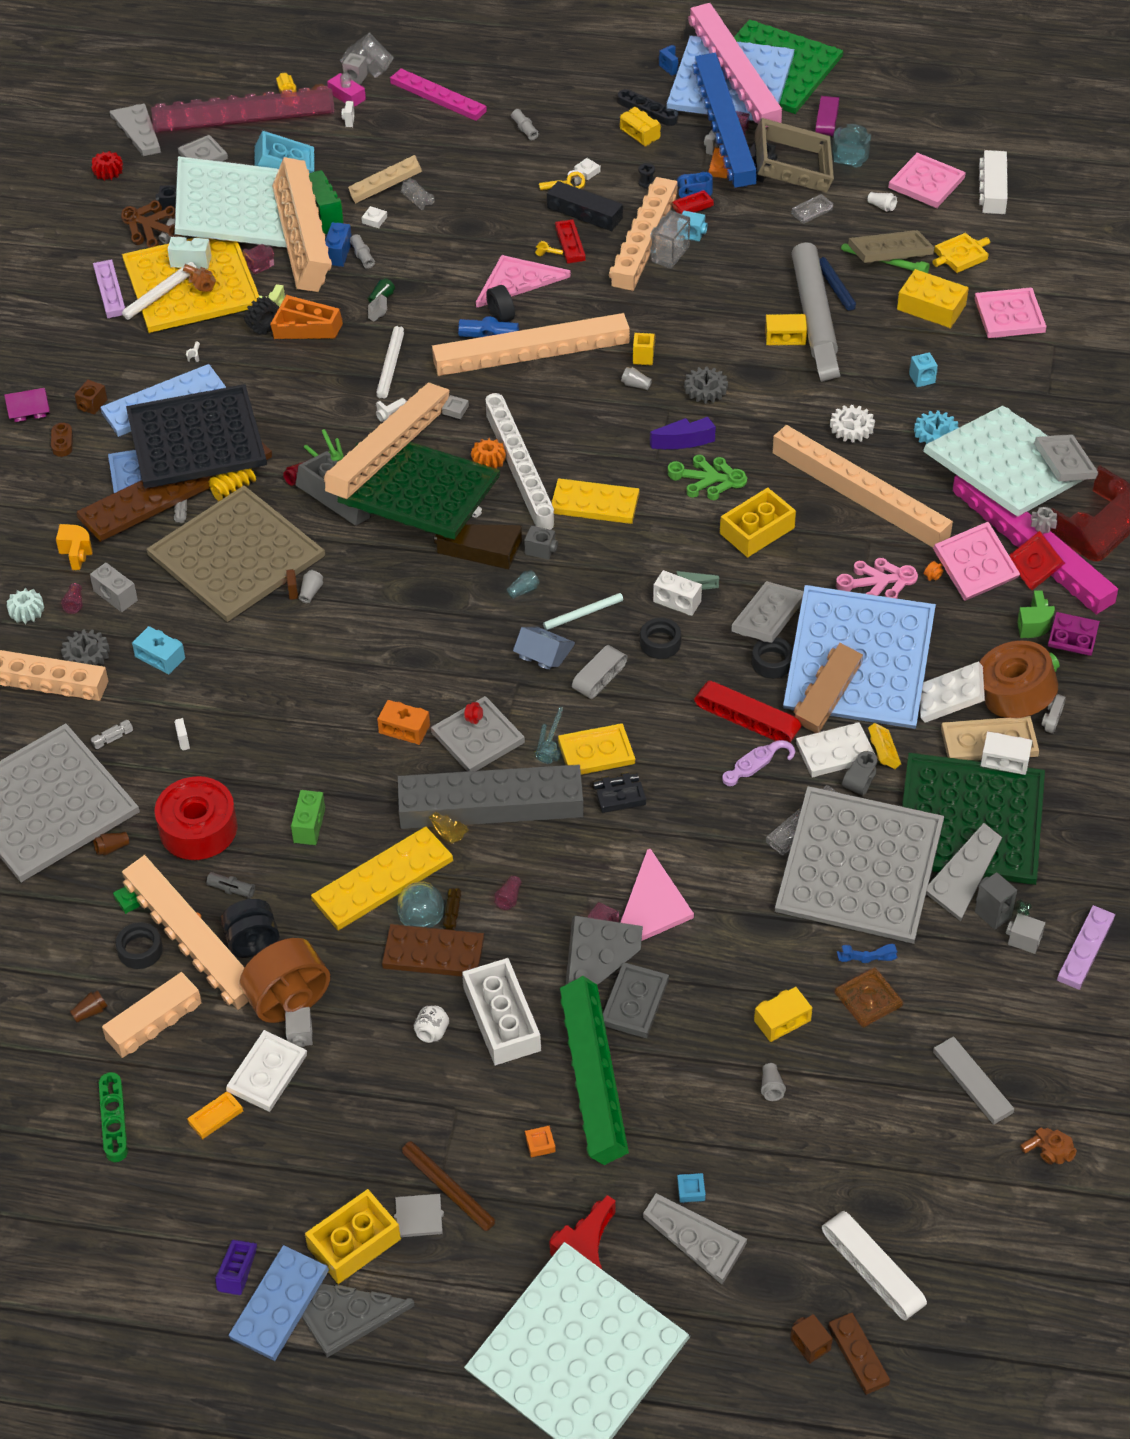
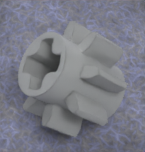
M1048 507L1039 508L1037 513L1032 512L1031 527H1035L1037 532L1049 533L1051 528H1056L1057 513H1053Z

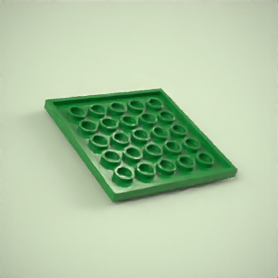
M748 20L734 36L736 42L794 49V57L779 103L782 110L793 114L798 112L843 57V50L752 20Z

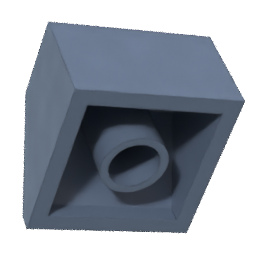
M521 627L513 651L520 654L519 658L531 661L533 659L539 662L538 666L550 669L551 667L560 666L575 642L540 627Z

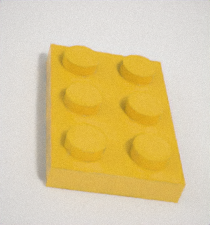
M623 723L558 736V744L565 764L580 765L581 774L635 764V756Z

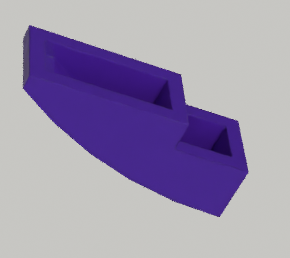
M708 417L689 423L685 418L650 431V447L652 449H683L708 444L715 441L716 427Z

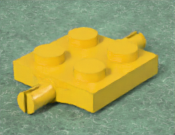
M963 233L935 245L934 252L939 258L933 259V265L938 267L945 263L958 273L988 260V253L982 247L989 245L990 240L988 237L975 240L967 233Z

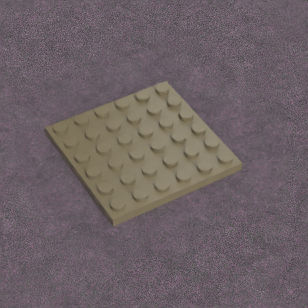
M242 486L146 549L148 556L226 622L286 583V570H295L296 576L325 556L323 548L246 486Z

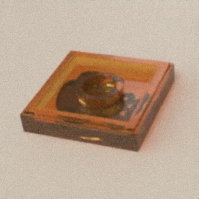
M875 967L835 988V994L863 1028L903 1006L902 999Z

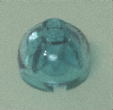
M414 882L406 886L398 896L397 912L399 919L406 926H427V928L436 925L444 915V901L440 891L427 882Z

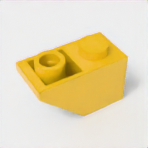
M634 334L633 364L653 365L655 334Z

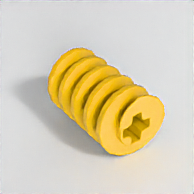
M251 468L219 474L216 477L210 478V490L214 497L221 501L223 499L222 495L227 497L230 493L235 492L236 488H241L243 486L242 483L247 487L250 485L249 480L253 483L256 482V476Z

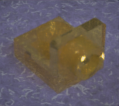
M435 812L429 817L441 838L451 844L462 839L464 834L469 831L466 825L459 821L453 823L447 815L442 816Z

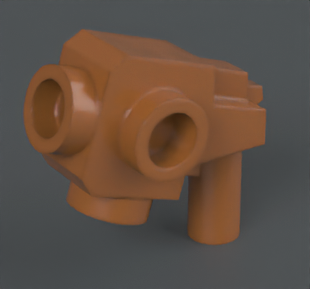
M188 264L184 265L182 271L190 274L189 282L193 283L197 290L202 292H211L213 290L216 280L211 271L203 267L198 269Z
M1039 1128L1035 1131L1036 1136L1020 1145L1021 1150L1025 1154L1037 1146L1041 1148L1042 1153L1040 1155L1048 1164L1070 1162L1074 1159L1077 1151L1074 1148L1071 1137L1059 1130L1053 1131L1049 1128Z

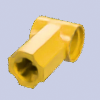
M281 73L276 78L281 94L282 104L287 107L295 106L298 103L296 85L293 83L291 75Z

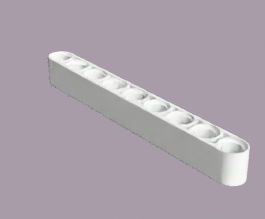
M497 393L490 394L486 397L487 418L498 442L504 446L506 461L536 527L551 530L554 526V509L503 396Z

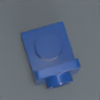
M674 45L659 51V66L671 76L678 72V58L675 56L676 47Z

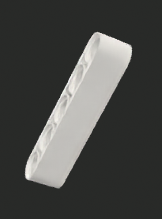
M841 1211L822 1225V1231L831 1244L901 1319L907 1320L926 1306V1298L918 1287L847 1212Z

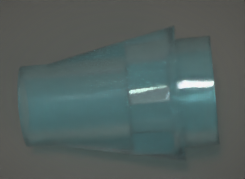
M532 570L524 571L507 588V591L514 599L517 596L537 589L536 586L540 582Z

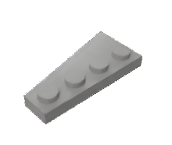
M137 104L110 111L111 118L116 120L119 128L125 131V135L132 140L133 145L142 156L161 153L145 104Z
M983 823L930 882L926 894L961 921L1002 837Z
M657 1193L643 1213V1218L722 1285L747 1244L746 1238Z

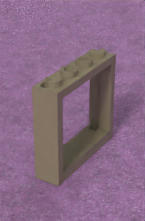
M761 118L755 130L757 174L827 193L834 179L830 136ZM766 140L818 153L820 173L768 159Z

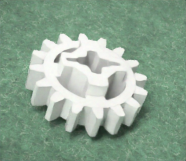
M853 405L850 408L843 406L842 410L836 409V413H832L830 421L832 433H837V438L844 437L843 441L851 439L853 443L855 439L861 442L862 437L868 439L869 434L873 433L875 424L873 414H868V409L862 411L861 406L854 408Z

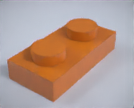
M717 147L714 149L709 173L713 177L727 178L728 168L725 169L723 163L724 156L721 157Z

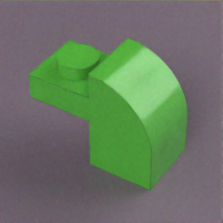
M1043 590L1034 591L1031 607H1020L1017 624L1020 638L1040 637L1051 628L1055 607L1048 606V600L1044 599Z

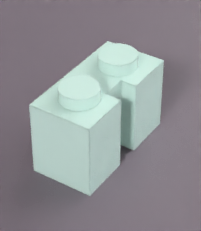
M171 237L168 246L170 267L182 268L185 264L193 262L198 269L200 267L209 268L212 257L209 239L194 238L192 241H187L185 237Z

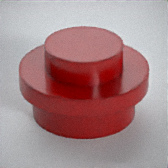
M478 702L466 705L465 720L471 724H478L479 720L482 719L483 708L480 707Z

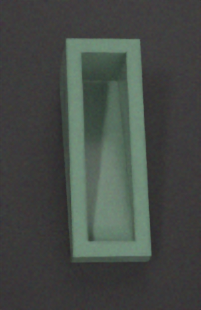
M677 571V576L702 584V590L719 588V576Z

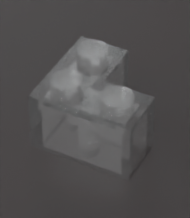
M369 32L351 45L340 61L343 63L350 53L365 56L367 59V70L376 78L386 71L394 57Z

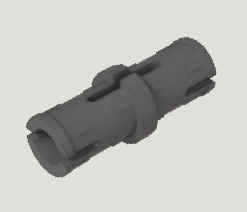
M210 872L207 877V886L224 890L226 894L231 895L234 893L249 899L254 895V884L239 881L234 876L226 877ZM223 882L238 886L239 888L223 884Z

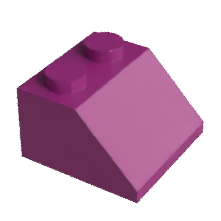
M45 388L4 395L9 419H14V422L25 421L26 416L34 415L35 419L47 417L46 413L50 412Z

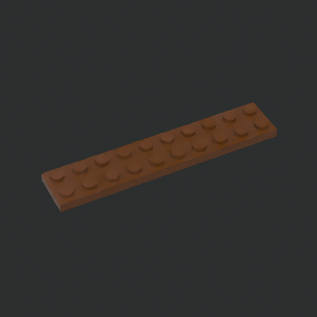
M262 442L267 460L272 457V451ZM216 476L202 477L145 489L142 480L76 511L77 518L101 542L210 488L209 480Z

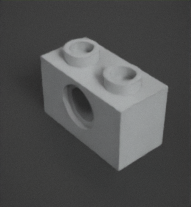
M104 563L90 573L93 591L119 611L123 612L138 601L134 583L109 564Z

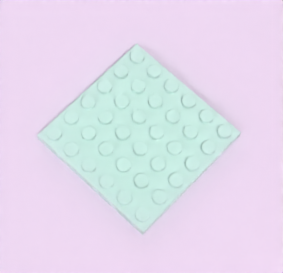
M178 156L174 234L287 247L272 187L279 169Z
M1004 406L926 444L923 451L1017 517L1083 481H1058L1034 444L1036 437L1047 435Z
M564 1242L464 1368L553 1439H612L690 1337L688 1333Z

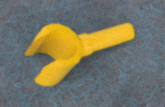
M545 241L539 242L536 246L538 249L535 253L538 256H543L545 252L563 254V250L551 248Z

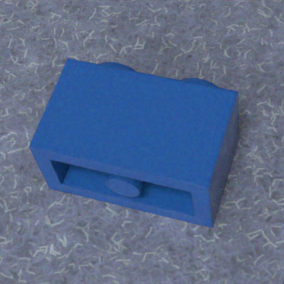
M331 223L325 243L328 246V255L333 266H344L351 246L350 224Z

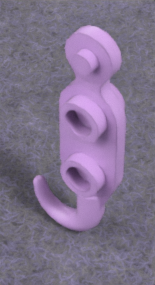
M777 740L770 745L757 747L739 759L733 771H727L723 774V783L727 786H734L738 783L740 777L753 775L767 765L774 753L780 748L789 750L790 753L787 759L791 760L795 755V748L791 743L784 740Z

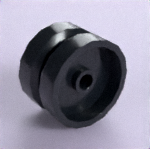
M261 899L239 901L229 906L223 912L220 919L229 951L235 956L254 957L266 947L278 942L280 937L271 906Z

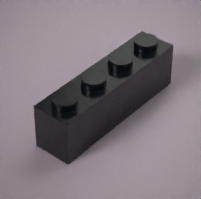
M557 181L547 192V208L606 230L613 231L623 219L622 203Z

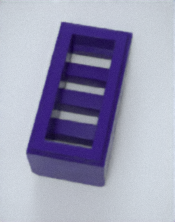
M238 1240L231 1241L216 1276V1286L219 1292L235 1295L242 1294L257 1250L256 1243ZM235 1252L246 1253V1256L235 1254Z

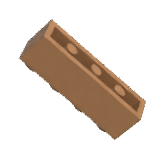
M839 643L836 649L832 648L827 656V664L819 668L816 674L817 680L814 684H809L805 691L806 697L804 701H799L793 712L800 721L801 726L814 733L821 731L863 662V654L842 643Z

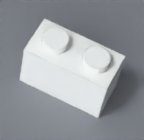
M987 731L981 766L1026 775L1033 740Z

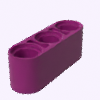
M821 96L816 133L834 136L839 97Z

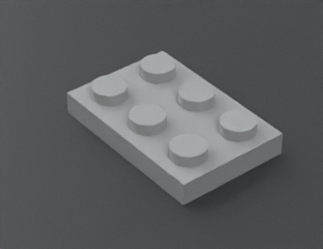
M1073 435L1040 436L1035 438V446L1058 481L1096 479L1098 471Z

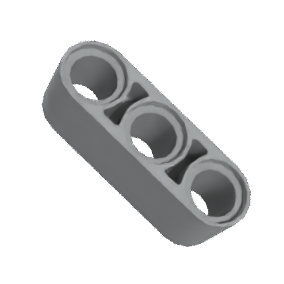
M606 645L575 676L572 688L593 699L624 668L628 658L627 655L610 645Z

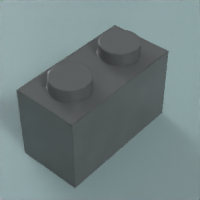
M997 872L991 877H985L980 882L975 913L994 930L1012 918L1017 889Z

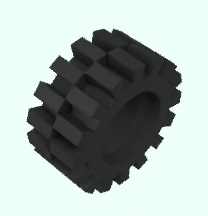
M262 296V299L258 297L257 302L253 300L251 302L253 305H248L249 311H245L246 316H244V320L253 331L259 335H265L267 331H272L270 324L279 306L269 297Z

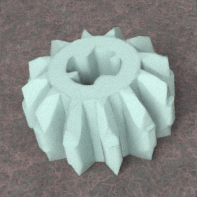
M25 588L21 592L17 590L16 594H10V598L7 601V609L11 619H14L17 623L23 621L26 624L27 621L31 620L34 622L35 618H41L44 604L40 593H36L34 589L28 591Z

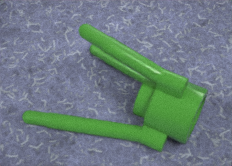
M323 429L322 433L330 449L331 459L337 462L342 460L344 457L339 439H335L336 451L326 430ZM304 445V448L312 456H318V454L308 445Z

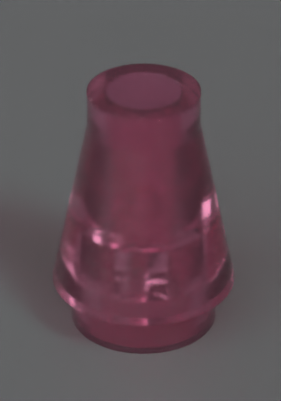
M71 584L61 600V605L67 613H77L83 606L82 587L79 584Z
M510 876L495 893V904L499 908L509 910L516 905L519 888L522 884L518 877Z

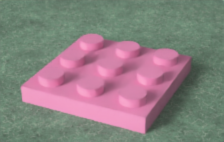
M916 153L891 179L889 188L938 208L965 179L966 172Z
M1033 288L975 293V302L988 338L1046 332V324Z
M989 522L941 541L933 547L964 601L1010 582L1020 575Z

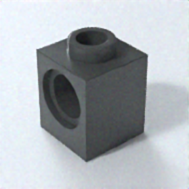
M531 525L525 538V555L549 560L552 552H556L558 547V540H555V531Z

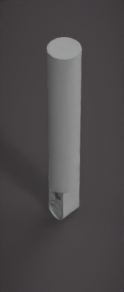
M801 243L793 248L792 260L803 314L806 316L811 354L816 359L821 382L841 377L836 357L838 346L817 248L811 243Z

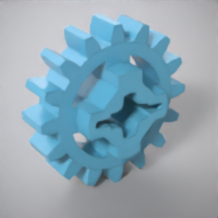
M929 411L928 415L923 413L921 418L916 420L914 427L915 437L919 438L920 443L925 441L928 444L959 428L958 421H954L953 416L947 417L946 412L943 415L940 414V411H937L936 414Z

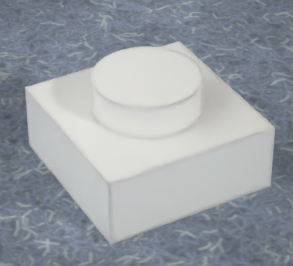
M346 101L345 109H342V120H345L346 127H353L355 117L353 101Z
M370 206L361 217L362 223L379 228L387 218V211Z

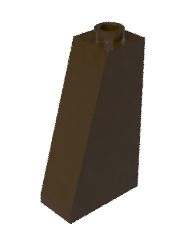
M465 524L455 540L436 534L434 543L437 544L438 554L509 570L522 542V526Z

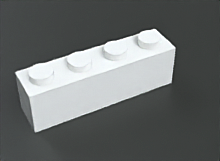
M984 150V157L980 158L979 169H982L979 174V205H983V213L1005 214L1007 205V151Z

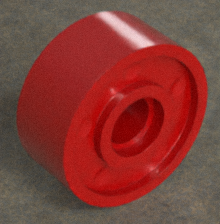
M196 776L178 780L169 785L156 801L155 817L161 842L170 853L177 857L188 860H201L213 857L224 851L236 836L238 825L233 797L228 788L215 779Z

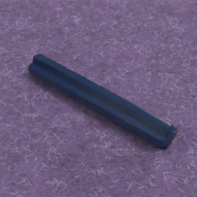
M825 257L819 258L822 274L846 310H854L856 302Z

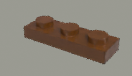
M853 1313L829 1322L828 1328L865 1395L888 1386L890 1379Z

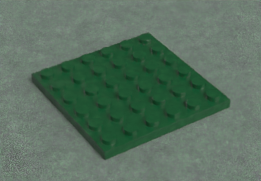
M409 442L348 499L338 496L337 502L455 540L499 478L500 470Z
M908 753L902 807L944 816L932 871L940 872L984 823L999 834L1002 840L983 878L991 877L997 872L1006 881L1036 885L1045 770L1027 768L1026 775L982 767L979 761Z

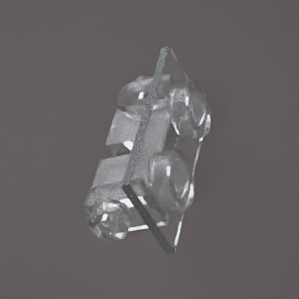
M411 178L404 180L401 192L421 210H424L425 205H432L435 202L434 196L425 191L416 180Z

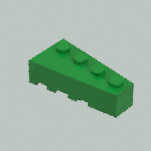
M321 170L309 173V179L312 182V191L315 195L316 207L319 210V219L322 221V231L326 235L332 222L344 223L341 199L337 198V193L333 192L332 185L329 184L327 177Z

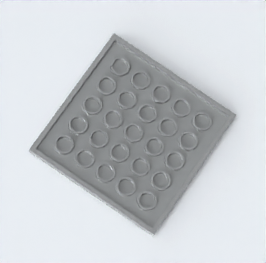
M67 724L60 726L0 761V858L20 882H23L94 840L96 837H99L100 834H104L140 812L138 805Z
M808 786L775 905V912L914 944L944 816Z

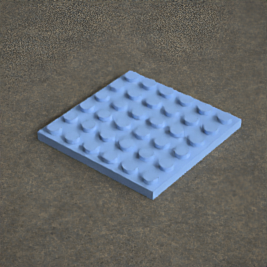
M690 36L667 102L668 109L708 114V109L704 107V97L701 98L700 86H697L696 75L693 74L692 64H695V56L710 53L708 48L704 47L702 39L698 36ZM737 42L779 104L794 57V49ZM725 78L738 118L754 121L750 111L746 110L744 102L739 99L736 90L732 89L730 81Z
M805 585L783 709L794 710L799 701H804L807 687L810 683H815L819 668L827 664V656L832 648L836 649L838 644L842 643L863 654V662L830 716L916 729L936 604Z

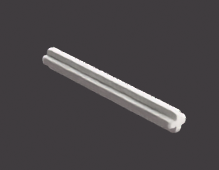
M193 262L188 263V265L197 268ZM182 267L122 311V315L125 319L129 320L188 278L190 274L182 271Z
M395 326L393 328L376 391L378 398L385 399L388 396L404 335L403 327Z

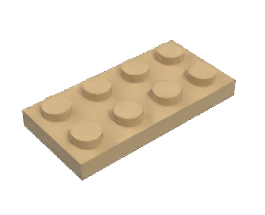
M1031 716L944 722L941 725L948 758L982 761L987 731L1033 740L1029 757H1038L1039 755Z

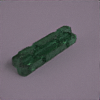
M1018 900V906L1015 907L1016 911L1019 914L1023 913L1025 916L1029 915L1028 910L1032 908L1028 902L1024 903L1022 900Z

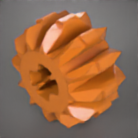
M489 437L486 441L481 439L480 443L476 442L474 444L471 457L473 462L497 469V467L503 466L506 452L503 444L499 443L498 439L491 441Z

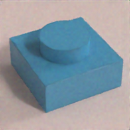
M703 1173L677 1176L680 1203L705 1201Z

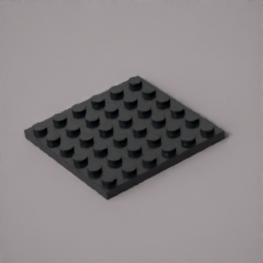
M246 384L126 406L144 489L267 465Z

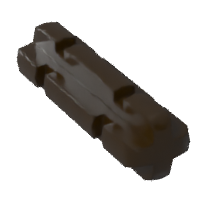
M450 888L448 890L443 928L445 930H455L459 901L461 899V890L458 888Z

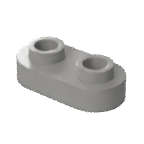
M1057 694L1048 705L1050 713H1045L1042 721V726L1045 727L1046 732L1054 734L1065 704V696Z

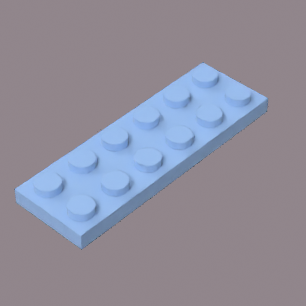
M207 364L100 408L102 414L119 437L131 432L126 406L226 388V386L212 367Z

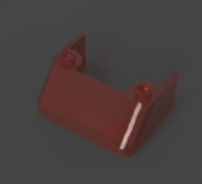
M1102 466L1097 467L1098 474L1094 481L1093 492L1109 500L1110 503L1095 517L1079 512L1069 518L1054 508L1051 509L1053 513H1057V525L1055 529L1051 528L1050 531L1072 550L1091 561L1103 560L1130 535V484Z

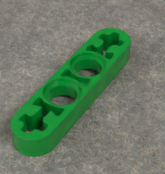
M109 1072L104 1074L99 1080L103 1148L109 1161L120 1162L128 1154L123 1085L118 1074ZM110 1082H114V1094L109 1093L108 1086ZM111 1102L119 1103V1107L116 1110L109 1111L106 1109L107 1104ZM118 1123L121 1127L116 1132H110L107 1130L109 1125ZM113 1140H117L119 1146L118 1152L113 1153Z

